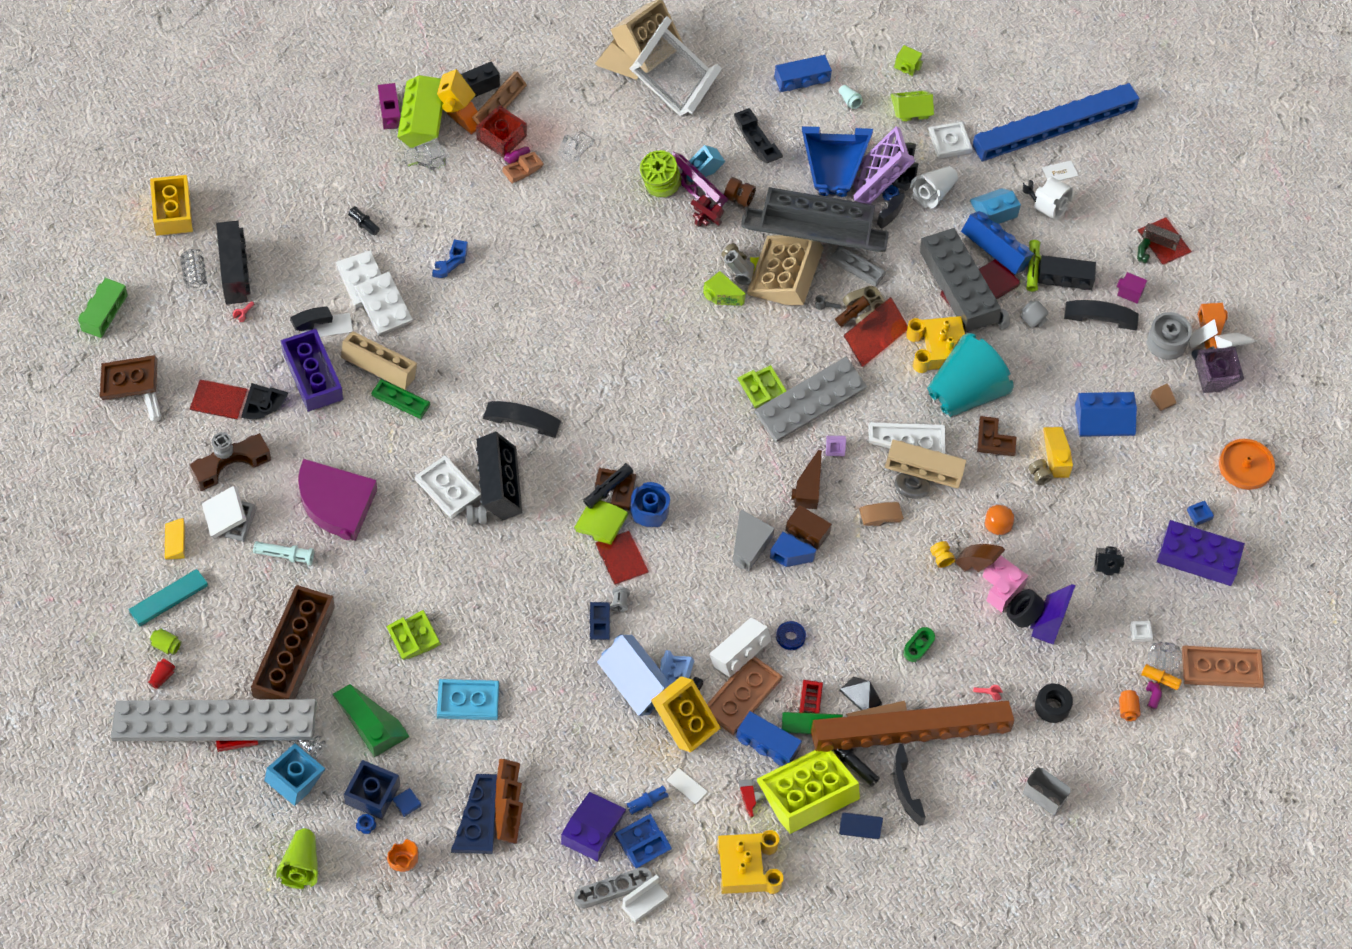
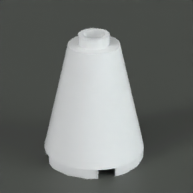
M948 166L916 176L910 184V189L913 188L914 192L912 194L913 198L923 208L936 207L957 182L958 174L954 168Z

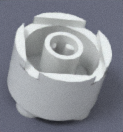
M1050 176L1046 184L1037 189L1035 193L1037 199L1034 208L1053 219H1059L1068 209L1066 204L1068 201H1072L1074 189Z

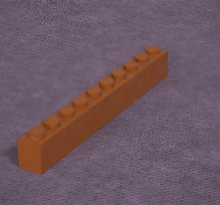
M1008 700L813 720L811 734L815 751L828 752L836 749L868 748L875 745L907 744L914 741L946 740L953 737L985 736L992 733L1004 734L1011 732L1015 720Z

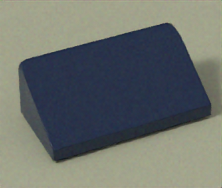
M843 812L840 819L839 834L879 839L883 818Z

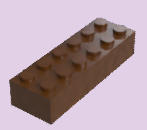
M299 585L295 586L251 685L253 698L259 700L296 698L335 608L332 595Z

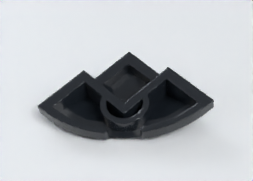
M251 383L241 418L250 420L265 418L266 415L276 412L283 405L289 392Z

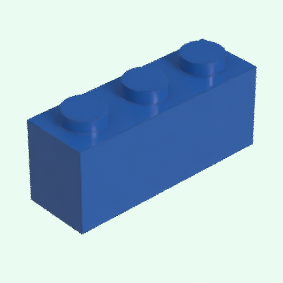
M820 55L775 65L774 77L780 92L830 82L832 70L826 55Z
M749 711L737 729L736 738L741 744L753 747L760 755L772 758L780 766L792 762L801 748L802 741L751 711Z

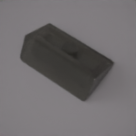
M1148 223L1143 231L1142 238H1148L1152 242L1176 250L1181 235Z

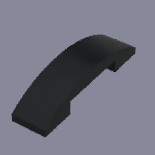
M750 108L734 113V118L745 140L763 162L770 163L783 158L775 143L771 144L759 127L758 119Z
M1096 300L1067 301L1065 305L1064 319L1082 322L1083 318L1119 323L1118 328L1137 331L1139 313L1118 304Z
M505 401L488 402L483 415L485 420L500 424L504 420L537 429L538 434L556 438L561 424V420L544 411Z
M899 744L893 767L896 792L907 814L914 822L921 826L924 824L926 816L921 800H912L903 772V770L907 769L909 761L904 745Z

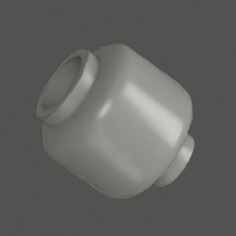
M1031 300L1021 309V317L1030 327H1036L1037 325L1041 327L1048 320L1046 318L1048 310L1039 301L1033 302Z

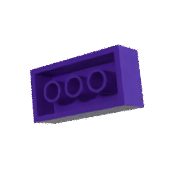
M317 329L280 340L282 353L307 412L343 400L341 384Z
M1170 520L1156 563L1232 586L1237 575L1245 543Z

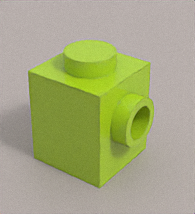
M903 45L896 56L894 68L913 76L916 70L919 71L922 67V53Z

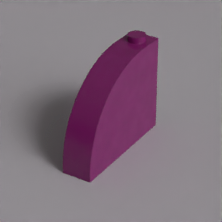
M303 459L299 470L298 484L301 502L306 513L314 523L325 531L340 536L344 540L351 539L356 541L377 492V481Z

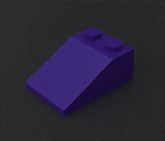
M1071 584L1046 596L1041 615L1031 624L1030 628L1034 629L1031 637L1054 645L1076 585Z
M589 792L563 830L561 844L598 862L626 809Z

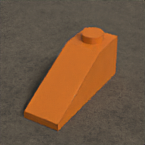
M1223 303L1201 304L1197 314L1200 327L1215 319L1218 331L1216 335H1221L1225 321L1228 319L1227 310H1224ZM1216 335L1204 341L1205 349L1212 346L1215 347L1214 351L1207 354L1208 360H1212L1217 348Z

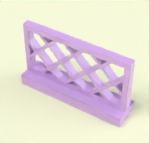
M896 126L863 158L859 170L862 168L860 177L856 174L853 182L856 193L853 195L855 201L871 204L915 162L914 157L908 154L899 127ZM896 136L895 143L892 144L893 138ZM885 146L883 155H880L882 148ZM893 147L891 156H888L890 148ZM873 158L872 164L869 166L870 160ZM879 158H881L879 167H876ZM867 169H870L868 177L866 179L865 176Z

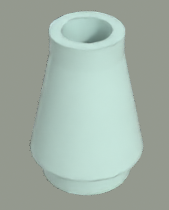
M847 85L840 87L839 93L842 95L847 106L852 109L860 107L863 102L861 94L852 90Z

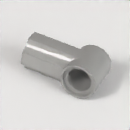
M736 250L730 251L725 255L724 261L736 274V282L742 285L750 284L755 268L754 264L744 260Z

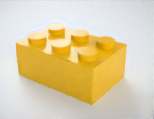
M187 175L150 178L153 223L156 236L193 232Z
M679 677L651 700L679 749L691 753L721 729L692 679Z

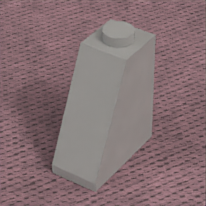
M741 509L732 562L738 568L750 571L772 540L775 528Z

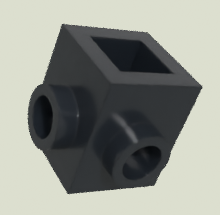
M1106 546V548L1096 547L1094 561L1096 572H1102L1104 575L1119 574L1120 568L1124 567V556H1122L1120 550L1113 546Z

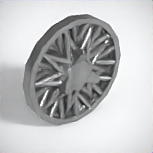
M905 473L899 474L895 479L894 485L896 490L907 498L920 499L929 493L930 484L926 479Z

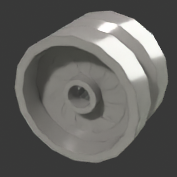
M1165 312L1156 316L1147 336L1148 349L1158 358L1172 360L1182 356L1191 338V325L1185 317L1178 313Z

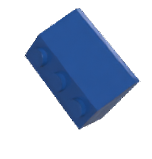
M1134 392L1078 393L1075 410L1079 437L1135 436L1137 406Z

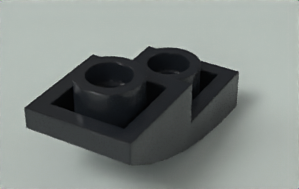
M904 193L893 196L889 200L888 208L883 209L879 213L877 225L881 229L891 223L900 213L904 204Z
M328 306L308 309L290 317L295 331L313 330L314 324L332 323L333 320Z

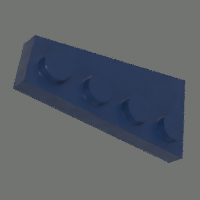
M476 774L455 841L451 848V853L493 854L497 774Z

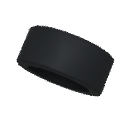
M1031 589L1023 590L1009 603L1007 617L1018 627H1028L1041 615L1044 609V600Z

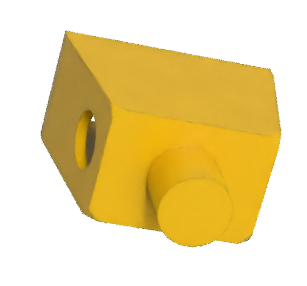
M457 69L442 75L437 92L438 97L443 102V110L451 113L465 108L476 95Z

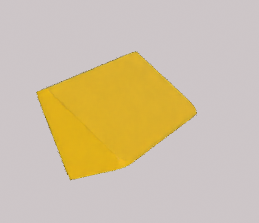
M184 518L165 524V560L185 559Z

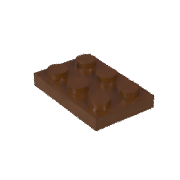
M152 355L101 363L100 398L108 400L156 392L158 358Z

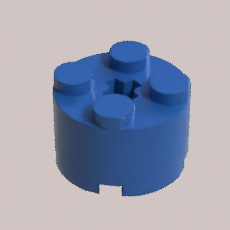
M646 482L634 489L631 496V515L635 523L645 527H660L667 519L670 496L662 485L655 482Z

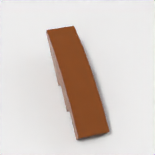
M499 759L495 797L497 839L517 844L523 803L519 802L522 783L517 782L520 763Z

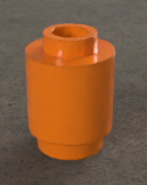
M1125 690L1120 693L1121 696L1119 697L1120 717L1126 721H1135L1141 715L1139 696L1136 691Z

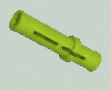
M1038 240L1029 241V250L1035 254L1034 261L1032 256L1028 263L1026 289L1030 292L1038 290L1039 262L1041 259V242Z

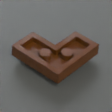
M980 416L977 452L1015 456L1017 437L998 434L999 418Z
M599 468L595 487L606 481L616 470ZM630 474L612 490L613 494L610 504L629 511L637 474Z

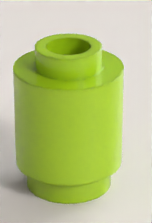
M162 628L158 631L155 630L150 637V641H152L151 646L168 655H175L182 642L177 636Z

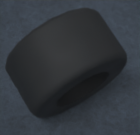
M1051 683L1045 685L1040 689L1035 701L1037 714L1049 723L1063 721L1068 717L1073 705L1071 692L1060 684ZM1047 699L1058 700L1061 703V707H1051L1047 703Z

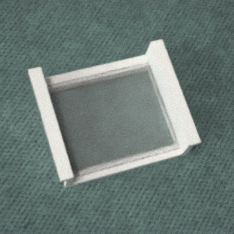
M665 17L629 69L679 116L687 112L692 114L722 68L718 64L708 68L667 29L672 20L669 17Z

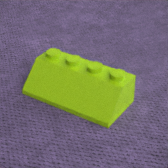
M419 75L406 81L397 138L411 149L439 136L443 102L438 97L437 92L441 78Z

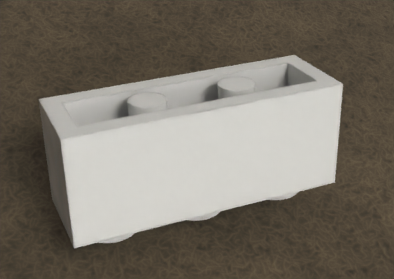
M753 618L747 620L709 654L714 668L729 677L739 671L742 666L772 641L768 627Z

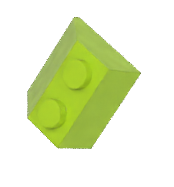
M926 90L891 93L895 115L901 121H911L912 117L929 119V116L934 115L932 93Z

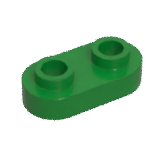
M928 627L918 629L905 645L904 657L910 662L921 660L934 643V631Z

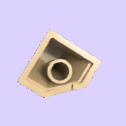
M613 39L595 64L636 80L638 78L629 69L635 61Z

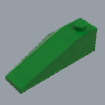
M351 684L333 693L334 698L374 757L409 738L408 733L397 718Z

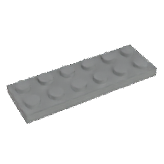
M844 357L760 406L754 412L773 440L777 442L865 390L867 385L848 358Z

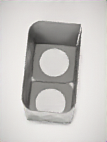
M1038 767L1029 776L1023 794L1055 816L1066 802L1071 789L1048 771ZM1031 786H1040L1043 789V794H1041ZM1056 797L1060 802L1059 808L1057 804L1048 798Z

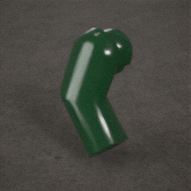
M1148 238L1142 240L1137 252L1138 261L1145 264L1150 258L1149 254H1145L1151 244Z

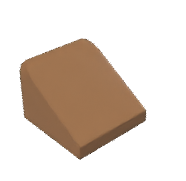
M1168 383L1152 391L1150 398L1160 411L1176 404Z

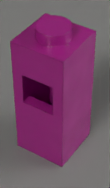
M395 83L378 85V96L383 129L399 128L401 117Z

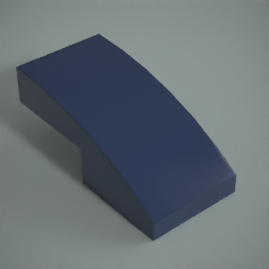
M590 602V640H610V602Z

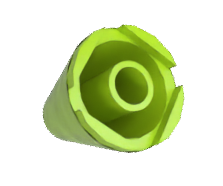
M303 828L295 832L277 868V879L280 877L282 879L281 883L288 887L304 889L305 885L313 887L317 883L316 836L309 829Z

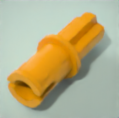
M1148 664L1145 665L1141 674L1175 690H1178L1182 683L1181 679L1165 673V670L1161 671Z

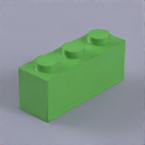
M105 278L102 284L98 285L94 297L89 299L87 308L79 315L78 322L81 331L99 338L103 337L128 296L124 284Z

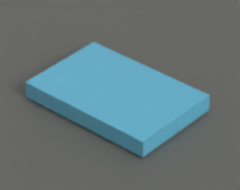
M439 679L437 719L498 720L499 681Z

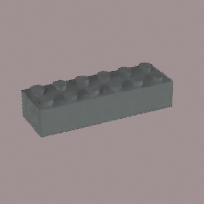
M951 228L921 238L920 253L939 287L943 290L956 317L961 316L964 331L969 332L999 322L1001 307L956 229Z

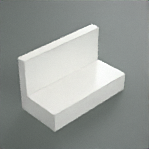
M657 875L623 898L622 908L634 923L668 900V895L658 884L659 877Z

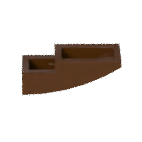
M991 544L971 545L966 547L954 562L964 572L972 567L977 572H980L993 564L1005 549Z

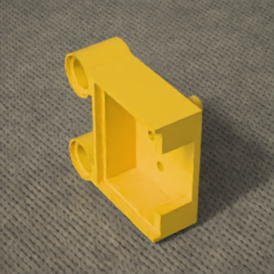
M961 316L925 320L914 318L909 321L906 332L907 339L912 342H918L924 337L927 349H920L915 353L913 368L916 372L925 373L928 370L941 368L959 339L965 334Z
M767 830L757 834L718 836L717 847L718 854H720L722 894L749 892L776 894L781 890L783 884L782 872L778 869H770L763 875L761 851L766 855L776 853L779 845V835L777 832ZM771 840L774 842V844L768 845L765 843V841ZM776 879L778 883L772 884L768 880Z

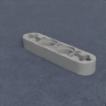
M641 867L581 887L575 892V904L579 908L584 909L630 894L645 883L639 879L640 874L646 877V881L652 878V873L649 869ZM630 877H633V881H635L634 886L632 885V879ZM620 880H626L629 886L626 889H620L617 883ZM604 886L609 889V893L606 896H601L597 890ZM591 890H594V896L596 899H593V895H591ZM581 894H584V896L587 897L586 902L580 899Z

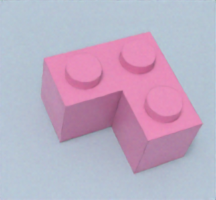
M1000 555L993 564L984 569L982 577L994 585L990 589L986 601L1000 612H1003L1011 600L1025 587L1028 575Z

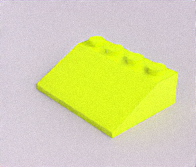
M814 750L757 778V782L777 818L789 834L860 799L858 781L832 750L828 752Z

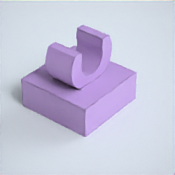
M826 436V456H845L846 436Z

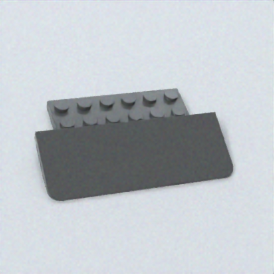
M772 187L768 188L764 209L746 207L741 222V227L748 230L876 252L886 251L889 236L888 231L871 229L875 205Z

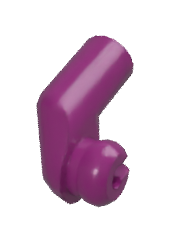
M1149 681L1146 690L1152 693L1147 706L1157 709L1162 697L1161 687L1159 683Z

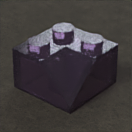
M1236 347L1199 350L1195 365L1203 393L1221 392L1244 380Z

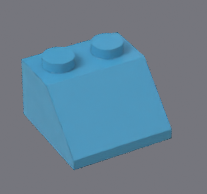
M1003 188L970 199V203L976 212H984L988 215L989 219L998 224L1017 218L1021 207L1014 192Z
M294 743L266 768L264 781L295 806L309 794L325 771V768Z

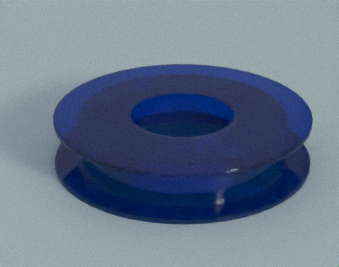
M787 621L778 627L776 640L782 648L796 650L803 646L806 639V631L801 624ZM794 632L797 637L790 640L785 634Z

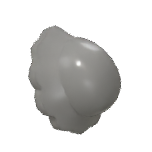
M1001 309L999 322L996 323L1002 330L1008 328L1010 324L1009 313L1005 309Z

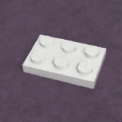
M371 251L336 262V267L355 308L363 306L355 290V285L382 275Z
M389 272L355 285V290L378 336L413 321Z
M446 455L415 476L416 482L450 519L467 508L466 505H472L481 498V493Z

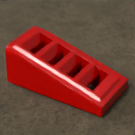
M802 681L799 712L810 711L820 713L823 682ZM806 688L817 690V693L806 692ZM805 696L816 697V700L805 699ZM804 704H814L816 706L815 708L804 707Z

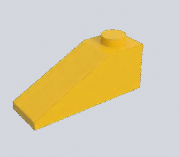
M1044 427L1043 432L1049 470H1051L1053 478H1069L1073 463L1062 427Z

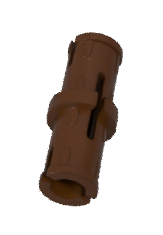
M862 296L853 305H848L847 309L835 318V321L841 328L844 327L851 319L857 318L861 311L871 305L865 296Z

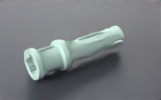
M258 541L254 543L253 547L254 554L289 559L292 563L297 561L311 566L314 559V548L308 550L298 548L297 545L285 547Z

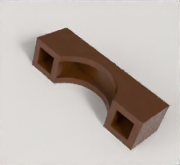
M261 434L251 435L241 442L233 443V453L228 458H218L213 452L211 455L202 459H196L193 463L189 464L191 474L200 491L219 484L220 472L229 464L242 462L255 468L271 461L270 450Z

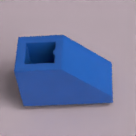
M782 532L771 548L770 559L785 567L810 563L815 559L816 549L808 543L799 541L794 535Z

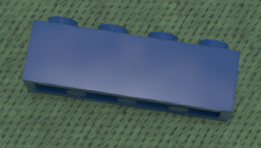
M978 211L970 214L961 230L963 234L1014 274L1024 271L1034 255L1026 245L1018 242L1012 234L1004 231L1001 225L989 219L988 215L984 212Z

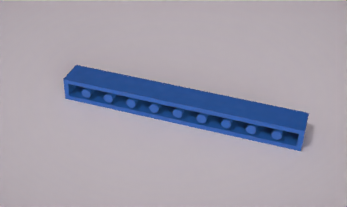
M1130 83L1118 85L1116 88L1103 90L1101 93L1089 95L1062 106L1059 105L1054 109L1042 111L1039 114L1027 116L1000 127H994L992 130L979 132L974 136L972 147L983 162L1135 110L1140 98Z

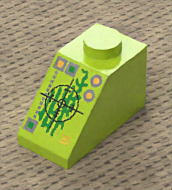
M721 271L704 283V296L716 305L742 306L745 303L746 293Z

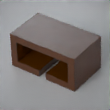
M799 505L787 520L785 531L798 539H804V543H808L818 550L829 536L832 524Z

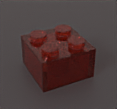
M501 105L496 107L476 126L477 140L503 158L506 153L511 152L527 137V123Z

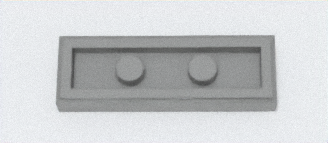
M841 245L830 257L831 262L875 287L886 274L885 270Z

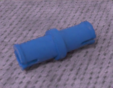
M662 785L649 793L644 792L641 797L627 802V808H631L628 809L631 815L646 807L651 808L654 803L668 798L665 787Z

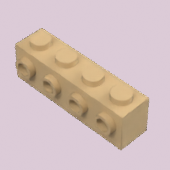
M354 331L343 340L342 359L404 390L415 380L416 362Z
M893 439L885 468L959 488L966 460Z

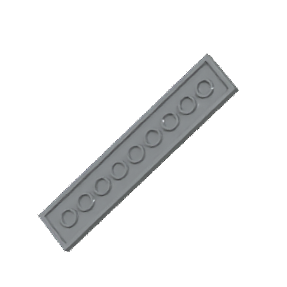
M316 699L116 701L110 738L112 741L313 740L317 701Z

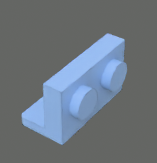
M666 650L664 657L661 659L660 670L672 684L681 676L685 678L690 677L694 659L687 656H674L670 650Z

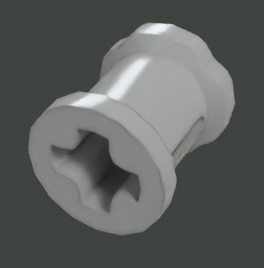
M625 587L613 588L612 594L614 598L610 606L611 610L616 612L627 611V597L630 595V590Z

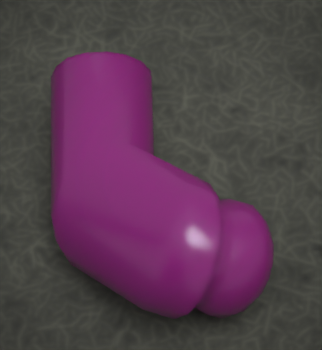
M525 146L512 153L508 152L505 154L504 160L508 164L515 163L519 160V156L530 153V149Z

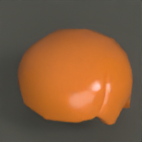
M993 505L986 513L985 527L989 532L996 535H1004L1010 532L1014 524L1012 510L1005 505Z
M405 839L402 844L395 843L387 854V862L395 871H409L418 863V847L415 842L409 839Z

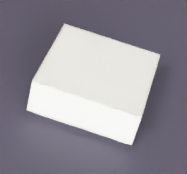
M1131 621L1132 642H1152L1151 621Z

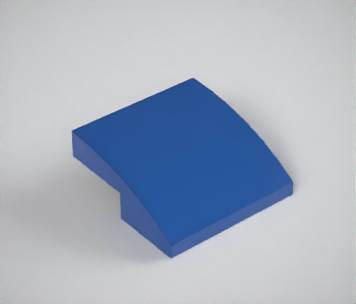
M651 814L614 833L617 841L635 868L672 849L663 831L659 830Z

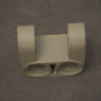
M867 286L850 292L842 300L846 308L848 305H853L862 296H865L871 305L864 309L866 313L861 314L856 319V324L860 330L874 327L886 319L888 304L875 286Z

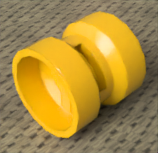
M947 541L938 542L930 548L932 555L936 557L935 561L939 568H944L954 563L955 557L950 552V546Z

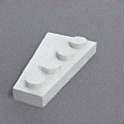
M869 423L868 425L870 444L890 449L894 439L945 454V425Z

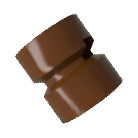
M731 177L725 188L724 195L731 202L737 201L738 205L749 207L755 195L756 186L749 183L743 184L742 180Z

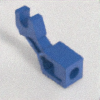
M454 239L449 253L450 259L448 261H436L435 268L440 270L433 269L432 277H448V273L458 265L465 263L468 242Z

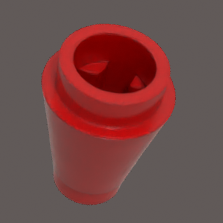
M164 658L158 661L148 684L158 689L175 673L176 667Z

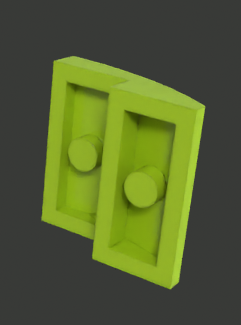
M771 365L757 372L752 370L737 378L754 408H759L786 392L785 387Z
M600 500L592 509L586 506L574 529L578 533L593 536L595 541L612 544L629 514L613 504Z
M424 610L407 619L402 617L386 626L403 660L418 656L441 645Z

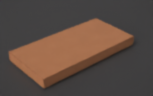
M1182 646L1184 684L1263 688L1264 677L1261 649Z
M754 656L728 679L707 705L718 724L732 735H735L749 711L755 712L780 683L783 676Z

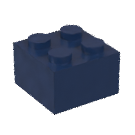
M362 760L344 793L345 804L383 820L400 787L399 775Z

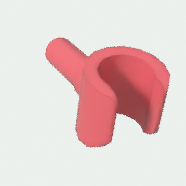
M251 301L243 309L234 310V319L241 315L238 320L239 322H244L246 319L245 314L254 305V302Z
M992 685L987 689L977 687L973 689V692L991 694L992 698L996 701L1001 700L999 693H1003L998 685Z

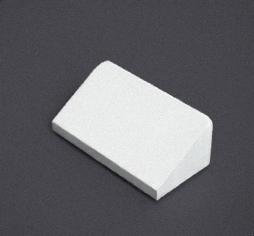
M1240 333L1215 336L1217 349L1239 347L1255 342L1253 338Z

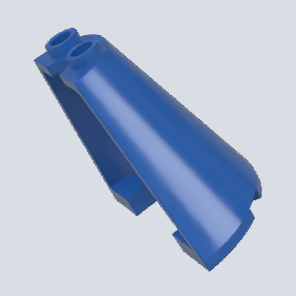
M802 126V134L814 188L819 191L821 196H829V194H836L839 197L847 196V192L852 187L873 135V129L855 128V135L821 133L820 127Z

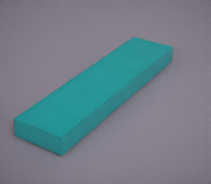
M195 569L129 608V613L140 627L206 588L208 583L198 569Z

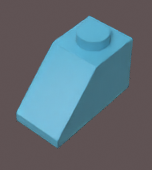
M704 145L689 162L707 177L714 174L725 163V160L718 149ZM688 175L686 176L689 182H694Z

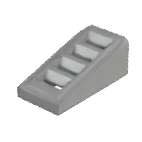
M241 501L243 510L248 511V514H245L246 521L241 523L244 527L236 526L226 532L225 537L244 542L257 507L255 504ZM236 530L242 533L241 535L233 534L232 531Z

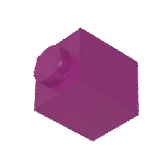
M1127 272L1125 277L1120 278L1117 284V288H1119L1117 296L1138 304L1147 280Z

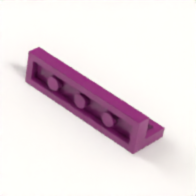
M673 151L672 155L675 157L677 165L682 169V173H680L682 176L681 185L697 200L701 197L698 195V187H701L706 192V197L712 198L720 207H723L728 198L682 154ZM687 175L694 181V185L687 184Z

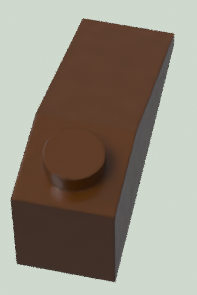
M822 450L816 452L797 480L796 489L792 488L791 500H795V508L799 505L806 509H817Z

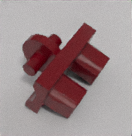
M702 195L697 201L693 199L690 203L700 213L695 212L693 214L695 225L698 227L703 224L708 226L710 222L707 219L720 226L722 223L720 218L725 212L724 209L715 204L711 210H708L707 208L712 201L705 195Z

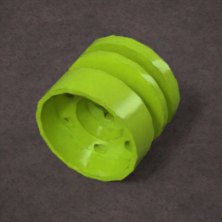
M656 150L648 153L642 159L640 173L645 187L651 195L665 198L673 195L679 189L682 177L675 157L671 153L664 150Z

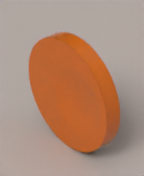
M1237 439L1224 447L1219 458V468L1223 477L1230 484L1241 489L1253 490L1263 487L1270 481L1275 470V461L1269 449L1263 444L1251 439Z

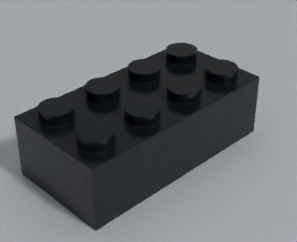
M238 220L218 222L216 227L225 304L248 302L247 295H250L251 291L244 229L239 227Z
M496 431L477 438L476 453L478 455L477 468L480 475L481 505L501 520L522 514L516 446Z

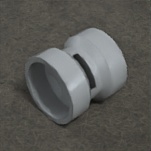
M220 432L213 436L212 445L215 455L221 459L230 457L233 453L230 435Z
M466 505L467 525H473L477 522L487 524L486 508L482 505L478 508L473 505Z

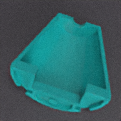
M966 333L959 339L927 389L932 399H938L941 402V410L946 415L953 417L1010 394L1013 391L1014 383L1012 380H1009L1008 376L1011 373L995 349L985 340H977L975 334Z

